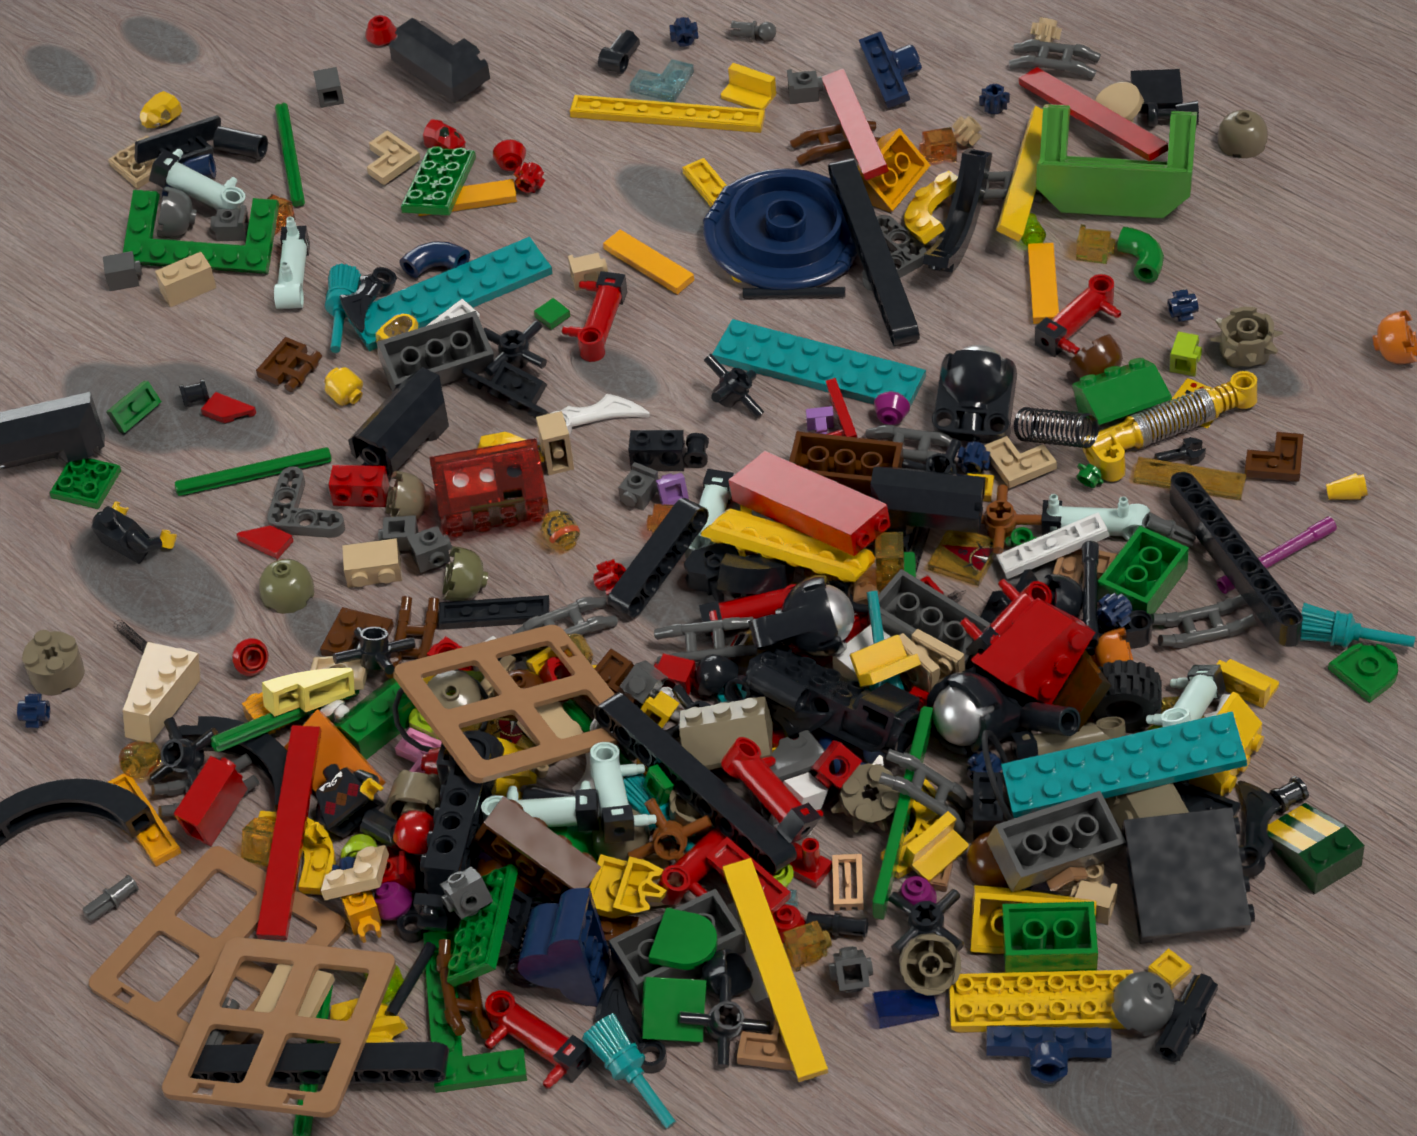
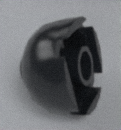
M1047 574L1044 578L1049 579L1046 585L1052 593L1050 604L1080 619L1083 613V591L1080 585L1069 576Z

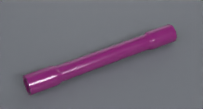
M1327 516L1308 527L1304 532L1258 557V559L1267 569L1312 542H1317L1337 530L1336 523L1331 517ZM1226 575L1216 581L1219 590L1224 594L1235 589Z

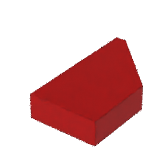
M215 392L201 408L203 416L221 423H228L234 421L236 417L249 415V417L255 416L256 409L254 406Z
M271 525L237 533L238 541L275 559H278L294 542L292 535Z

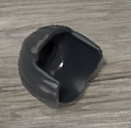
M726 948L716 951L711 960L705 961L700 972V979L706 980V993L718 1000L721 977L732 978L731 998L750 989L754 980L752 972L743 957Z

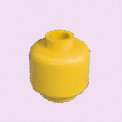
M347 367L334 368L324 380L326 394L341 406L348 405L349 403L355 404L363 395V392H361L363 381Z

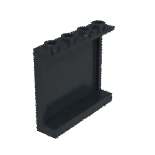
M1232 808L1124 820L1122 834L1126 841L1124 847L1140 944L1152 943L1153 938L1243 928V932H1248L1251 922H1255V912L1253 904H1248L1246 893L1250 892V882L1248 875H1243L1241 864L1245 863V852L1243 845L1238 846L1237 834H1240V822L1238 816L1233 817Z

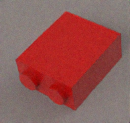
M213 756L209 757L174 812V816L187 835L210 847L248 790L242 780L243 776L236 770L237 766L224 757L221 760Z

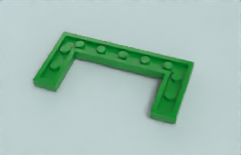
M133 190L123 253L133 251L135 261L140 260L141 265L166 267L202 252L212 270L269 274L280 204L278 200L253 198L246 244L233 245L153 239L160 194L157 191Z
M459 928L454 929L452 932L434 931L423 933L424 945L426 942H431L437 948L426 966L431 1042L443 1043L449 1048L446 1079L442 1082L434 1083L435 1092L440 1093L527 1081L524 1048L464 1056L462 1035H455L445 1019L441 979L437 970L439 940H451V955L453 956L454 938ZM457 985L454 987L455 997L459 998V990Z

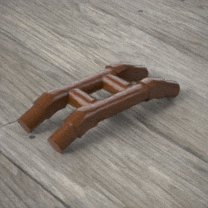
M867 121L871 131H875L876 122ZM841 123L818 129H808L790 140L794 150L803 144L806 145L817 139L820 142V145L813 146L796 157L801 166L818 157H823V155L851 149ZM842 133L845 140L830 143L828 136ZM875 137L876 142H878L881 137Z
M401 597L398 626L394 641L406 639L407 635L423 637L421 647L391 653L389 660L395 667L402 663V657L417 659L427 657V653L432 647L435 629L438 624V598L431 597L428 599L425 625H410L412 597ZM385 673L388 678H394V673L391 675Z
M441 939L439 940V955H437V970L441 979L445 1019L454 1034L461 1036L466 1032V1028L462 1022L459 1010L472 1012L471 1018L475 1029L479 1031L483 1039H488L492 1030L483 1008L479 978L477 977L460 984L468 986L470 1000L455 997L454 986L447 982L448 963L452 957L451 940Z

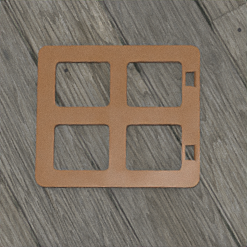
M547 625L401 663L394 669L393 676L466 776L476 783L488 782L590 752L595 744L600 742H610L615 745L621 744L604 728L564 739L558 738L535 709L539 706L579 695H588L597 706L614 695L613 691L566 632L557 625ZM548 646L572 676L523 689L518 687L497 659ZM568 649L573 657L568 658L563 651ZM473 665L478 667L499 696L446 709L422 678ZM513 715L537 744L536 747L484 760L460 728Z
M214 846L208 849L93 973L89 979L91 991L180 1046L189 1023L178 1016L209 982L225 944L232 938H248L257 929L267 872L224 847ZM222 873L255 892L256 896L218 937L212 938L178 918L177 914L214 874ZM295 890L292 915L317 929L305 944L332 947L346 929L344 918ZM165 935L197 954L199 958L160 1001L154 1002L118 979L157 936ZM248 960L241 963L235 978L260 992V995L246 1009L254 1011L273 974ZM122 991L132 996L128 1004L117 998ZM231 1030L230 1034L225 1036L222 1045L246 1044L255 1033Z
M242 937L230 939L223 948L163 1081L162 1091L164 1096L171 1100L322 1118L335 1115L340 1108L396 968L394 956L385 952ZM243 961L293 965L275 1009L272 1012L222 1008ZM332 969L369 974L352 1017L349 1020L339 1021L298 1016L317 970ZM223 1029L263 1034L248 1072L241 1083L190 1078L212 1030ZM303 1038L341 1043L321 1091L314 1093L268 1087L288 1039ZM199 1088L213 1089L212 1095L197 1092ZM289 1098L303 1100V1105L287 1103Z

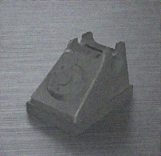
M808 730L798 733L799 737L796 740H791L788 737L780 739L778 747L772 752L776 763L770 769L782 782L808 772L813 777L818 774L811 767L825 750ZM834 760L829 765L831 774H836ZM831 785L827 788L828 792L823 805L838 800V790ZM749 789L752 808L769 822L771 813Z

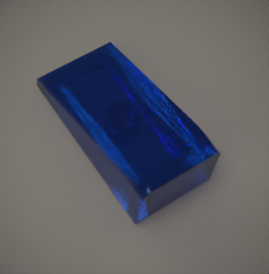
M913 989L872 993V1003L880 1029L939 1016L934 995L927 996Z

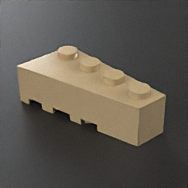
M147 642L123 708L125 738L147 743L153 742L165 726L164 721L174 715L199 683L200 667L198 653L182 648Z

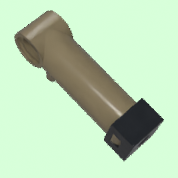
M1105 717L1098 720L1096 724L1092 720H1087L1080 731H1077L1072 736L1049 733L1033 734L1031 730L1011 733L1013 760L1017 761L1126 736L1125 720L1119 717Z

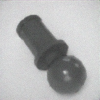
M732 21L731 28L737 29L730 31L731 36L751 37L752 40H755L756 35H759L761 39L766 41L772 40L777 32L773 23L763 22L760 26H757V21H753V23Z

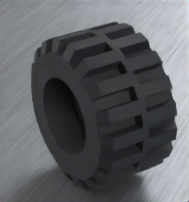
M1115 660L1113 663L1107 662L1103 664V667L1099 666L1098 668L1112 686L1092 712V719L1097 722L1105 717L1122 718L1125 720L1126 731L1141 730L1142 727L1151 726L1152 724L1146 722V717L1148 715L1161 714L1162 680H1160L1159 673L1155 672V669L1151 666H1145V663L1142 662L1136 663L1134 660Z

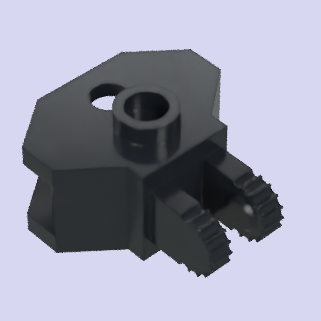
M714 543L692 551L684 563V568L688 573L685 581L689 589L707 592L709 596L713 595L718 603L725 602L723 590L717 589L720 564L726 553L739 555L737 548L730 544ZM708 553H712V554H713V555H710L708 558L705 557V555L708 554ZM730 592L733 598L740 597L741 595L740 593Z

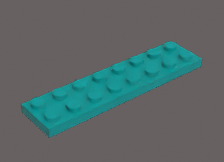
M529 236L462 264L457 268L450 269L372 302L366 314L363 333L354 326L349 318L348 320L370 352L377 349L376 332L396 315L409 314L413 316L418 322L419 329L427 326L461 299L474 308L552 275V266ZM397 332V333L394 334L393 336L400 335V334H403V333Z
M735 319L731 320L712 354L720 364L746 371L753 370L757 374L828 392L826 381L836 378L843 397L873 405L878 395L894 391L902 394L908 400L911 407L926 378L925 369Z
M1232 711L1003 763L1001 766L1015 819L1097 791H1101L1104 798H1109L1247 766V759Z

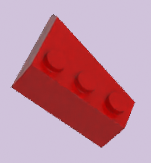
M1037 597L1012 621V626L1001 636L997 635L990 641L992 645L981 655L977 653L971 661L1004 683L1046 704H1052L1096 632L1082 620Z

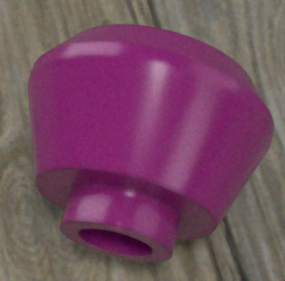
M884 392L878 395L874 401L877 418L885 425L899 424L910 411L908 400L898 392Z
M913 876L906 879L897 891L898 894L913 905L921 901H931L935 904L937 902L935 889L923 877Z
M396 882L381 884L374 895L380 918L396 920L405 915L412 906V892Z

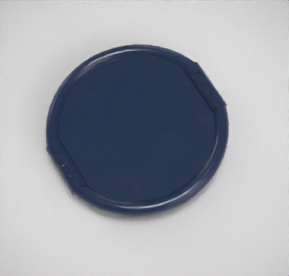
M781 168L746 175L723 187L703 219L705 243L716 263L734 278L759 288L793 290L817 287L847 273L858 256L842 212L841 204L830 178L807 170Z

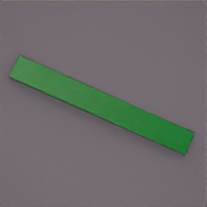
M925 706L921 708L910 754L920 759L922 763L933 725V708ZM906 768L904 778L912 782L914 771L911 772ZM902 793L899 795L873 898V916L881 920L885 919L888 900L914 799Z

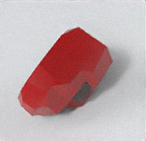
M431 119L425 126L423 139L424 145L427 148L436 146L443 149L465 148L466 141L455 128L444 124L441 120Z

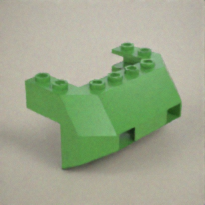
M1044 105L1036 188L1061 213L1164 218L1190 197L1197 112L1171 111L1168 161L1152 160L1149 162L1147 160L1067 156L1070 105Z

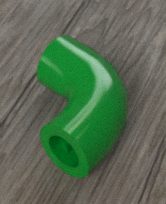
M1124 226L1118 238L1117 250L1138 258L1133 271L1139 280L1146 283L1155 282L1161 273L1164 261V254L1160 244L1148 233Z

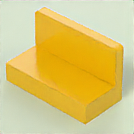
M732 63L728 68L729 84L722 91L721 99L749 109L765 110L776 96L775 77L736 63Z
M899 635L891 636L849 655L860 686L876 684L921 665L918 654H906Z
M1229 659L1227 662L1219 660L1216 664L1221 666L1226 687L1225 691L1229 693L1236 692L1242 699L1261 708L1266 706L1279 687V681L1232 659Z
M949 811L906 847L903 860L928 882H931L963 854L969 846L953 830L956 818Z

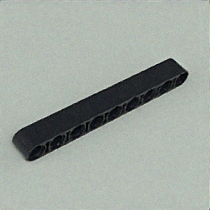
M854 158L829 163L828 172L831 183L841 204L843 215L893 346L919 340L920 333L915 316Z
M1188 472L1173 474L1170 482L1169 501L1276 642L1285 647L1298 645L1301 641L1303 623L1301 612L1197 479Z
M619 692L615 693L594 708L595 719L601 727L647 768L658 764L674 785L672 790L702 817L708 815L712 826L725 837L732 840L768 873L775 875L797 858V852L792 843L789 844L776 828L625 695Z
M439 1042L365 1043L349 1084L442 1082L446 1079L449 1048ZM341 1043L285 1044L269 1085L324 1084ZM259 1044L205 1045L190 1078L241 1083L248 1072Z

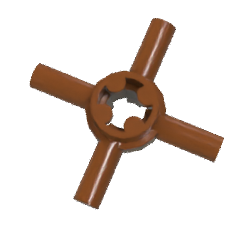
M999 485L997 487V498L987 506L981 520V524H985L988 536L993 540V552L995 554L1003 553L1004 542L1008 536H1011L1016 525L1042 526V515L1016 514L1012 504L1007 501L1008 487L1006 485Z
M655 798L649 799L644 804L649 814L656 815L657 820L652 841L628 852V856L643 859L656 852L663 859H674L677 862L685 855L683 851L687 846L688 837L712 826L711 820L706 815L685 826L676 821H666ZM668 835H673L677 843L672 845L671 840L667 839L663 842L662 839L668 837Z

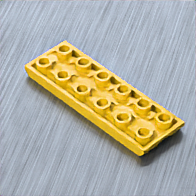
M728 509L723 512L711 525H708L701 532V536L710 538L715 543H727L741 551H753L760 553L765 558H776L786 561L791 566H803L812 569L813 572L818 574L833 575L844 582H856L875 562V556L868 549L864 548L858 554L852 556L784 524L734 509Z
M1133 970L959 974L958 980L954 985L950 986L951 1029L959 1033L987 1032V1026L1126 1029L1117 1020L1111 1004L1114 1002L1113 989L1126 976L1132 974Z

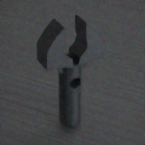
M1188 437L1183 439L1181 448L1154 454V460L1157 464L1184 458L1190 462V465H1195L1205 458L1206 448L1202 449V440Z

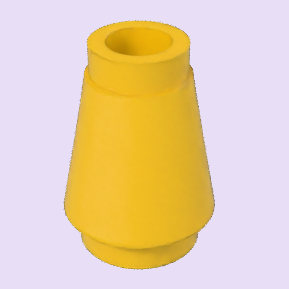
M1357 473L1326 484L1328 500H1361V497L1368 496L1364 474L1357 475Z

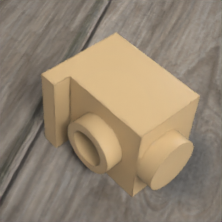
M599 253L573 258V255L568 256L570 275L576 291L582 290L579 288L580 281L597 282L601 271L608 272L605 258L600 259Z
M1081 880L1079 886H1073L1070 897L1096 900L1095 920L1098 923L1108 925L1117 902L1118 884L1112 883L1110 887H1106L1098 882Z

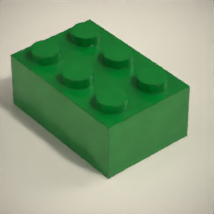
M1139 526L1098 580L1097 602L1107 594H1122L1130 601L1132 611L1143 610L1149 614L1155 613L1188 569L1189 547Z

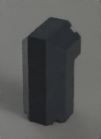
M415 18L409 19L397 28L395 34L398 36L395 41L391 40L389 44L392 61L454 103L490 79L488 63L485 58L480 60L477 56L480 53L477 46L465 38L455 42L425 21H419Z
M422 367L393 391L348 439L351 454L355 459L360 456L364 460L363 466H385L387 476L389 474L392 475L426 438H429V441H434L449 427L439 374Z
M91 392L0 412L1 469L51 458L58 459V456H61L63 461L69 463L90 458L94 455V448L98 446L100 450L105 446V434Z
M874 467L870 485V497L887 504L891 526L883 532L884 534L907 536L912 533V529L915 527L979 533L983 514L982 506L985 496L986 477L898 467Z

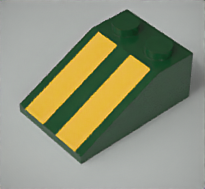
M1307 803L1300 805L1268 824V837L1274 844L1272 849L1314 894L1362 866L1365 845L1346 825Z

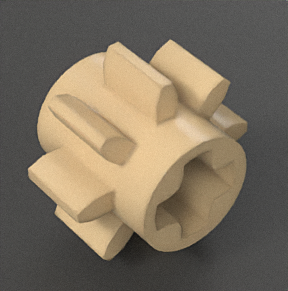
M1040 17L1039 23H1032L1030 34L1035 35V39L1040 41L1053 42L1055 39L1060 40L1062 29L1056 27V20Z
M960 116L952 125L955 129L952 132V136L964 147L968 143L973 146L982 136L978 133L982 129L981 125L971 116H968L966 119Z

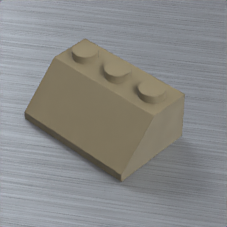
M765 696L729 703L721 702L716 705L699 708L692 707L680 711L679 731L681 745L709 770L722 768V758L739 737H745L755 742L761 750L760 758L772 756L773 723Z
M1173 783L1104 798L1121 832L1123 822L1126 819L1189 812Z

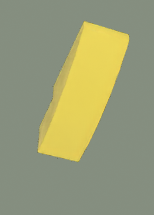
M351 668L311 670L262 682L264 707L274 716H278L299 707L303 711L308 712L336 700L354 695L353 670Z

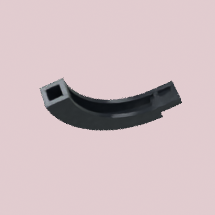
M970 148L962 153L953 200L944 224L945 230L940 234L936 243L924 254L923 264L928 265V268L953 273L962 261L980 214L993 153Z
M198 716V725H181L178 728L183 739L195 741L211 728H215L218 733H222L245 722L225 717ZM264 733L221 751L238 757L244 754L249 755L252 764L269 778L275 788L274 805L277 812L287 750L271 735ZM211 743L203 749V751H215Z
M61 779L29 787L0 802V846L24 829L55 817L68 815L98 817L116 824L132 838H135L155 823L156 820L149 806L141 798L118 785L93 779Z

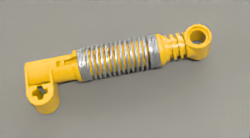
M1240 371L1233 374L1229 382L1223 383L1220 386L1210 389L1207 387L1195 390L1194 393L1190 392V394L1177 397V399L1174 398L1172 401L1170 400L1164 404L1161 403L1159 406L1156 405L1151 409L1148 408L1147 411L1143 410L1138 414L1126 417L1124 422L1099 431L1095 443L1090 448H1082L1090 464L1101 471V478L1103 480L1118 481L1124 477L1126 472L1124 450L1132 447L1138 449L1146 447L1156 441L1158 442L1169 436L1171 437L1182 431L1194 428V426L1197 427L1203 423L1211 422V420L1213 421L1218 418L1219 414L1223 411H1228L1234 407L1240 409L1253 407L1257 403V377L1251 372ZM1090 435L1087 436V438H1086V440L1084 441L1083 445H1084L1085 443H1087V441H1088L1089 438H1090Z

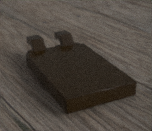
M1084 650L1053 701L1054 705L1073 707L1079 712L1081 723L1078 732L1112 686L1086 650Z

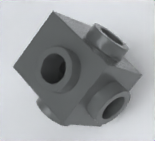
M438 525L407 537L411 556L420 573L451 562L449 557V550L452 549L450 539L447 534L442 535Z
M472 866L462 872L452 874L448 880L440 884L445 894L441 899L449 913L455 911L461 919L475 915L482 907L493 902L482 877Z
M854 946L841 948L839 953L833 954L834 963L828 964L831 982L836 981L839 991L845 990L847 993H853L863 990L864 987H870L869 976H873L871 957L866 958L863 950H857V947ZM855 965L852 971L844 969V966Z

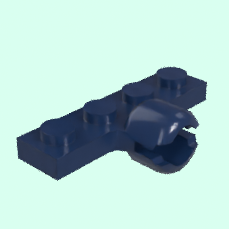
M881 31L859 39L861 49L887 108L911 100L902 78L915 74L922 69L916 48L908 44L890 51Z
M987 1026V1056L1029 1057L1031 1061V1074L1042 1083L1053 1084L1061 1081L1067 1075L1069 1058H1112L1111 1028Z

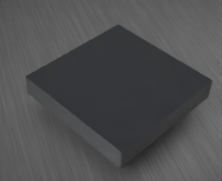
M1180 69L1134 70L1130 72L1131 84L1138 88L1144 99L1141 111H1147V102L1157 103L1158 109H1174L1175 105L1183 103Z

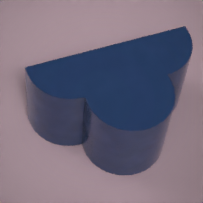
M574 888L565 891L560 896L558 904H541L531 910L518 962V970L525 979L536 985L560 989L566 998L575 1003L597 1007L604 991L611 955L590 888Z

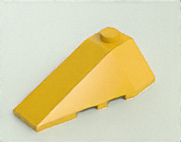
M974 885L970 952L1004 953L1002 904L1094 901L1096 916L1097 901L1025 890L1011 892L1010 888Z

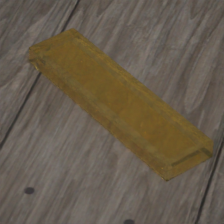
M1138 457L1133 483L1170 489L1173 474L1188 472L1197 479L1209 496L1239 501L1242 499L1246 474Z

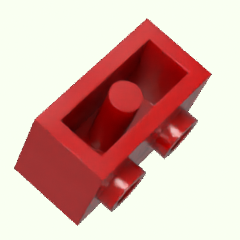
M332 465L328 484L333 506L386 507L387 492L390 486L385 466Z

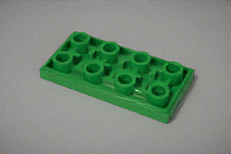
M438 146L428 148L401 204L402 213L450 215L476 159L475 151L464 148L443 149Z
M509 864L500 869H494L489 874L482 876L493 902L482 907L475 915L461 919L459 931L454 938L453 956L448 963L447 982L455 987L496 970L518 874V868L514 865Z

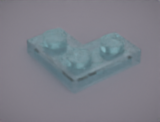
M671 59L662 74L639 69L630 83V92L675 103L694 73L693 64Z

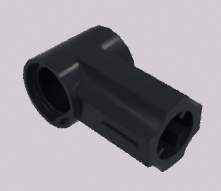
M630 30L621 33L610 48H602L598 56V66L623 74L628 67L630 56L640 45L639 38Z

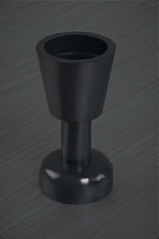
M1198 100L1175 105L1174 109H1158L1157 103L1147 102L1148 127L1156 126L1158 119H1171V111L1197 112L1196 125L1199 123Z

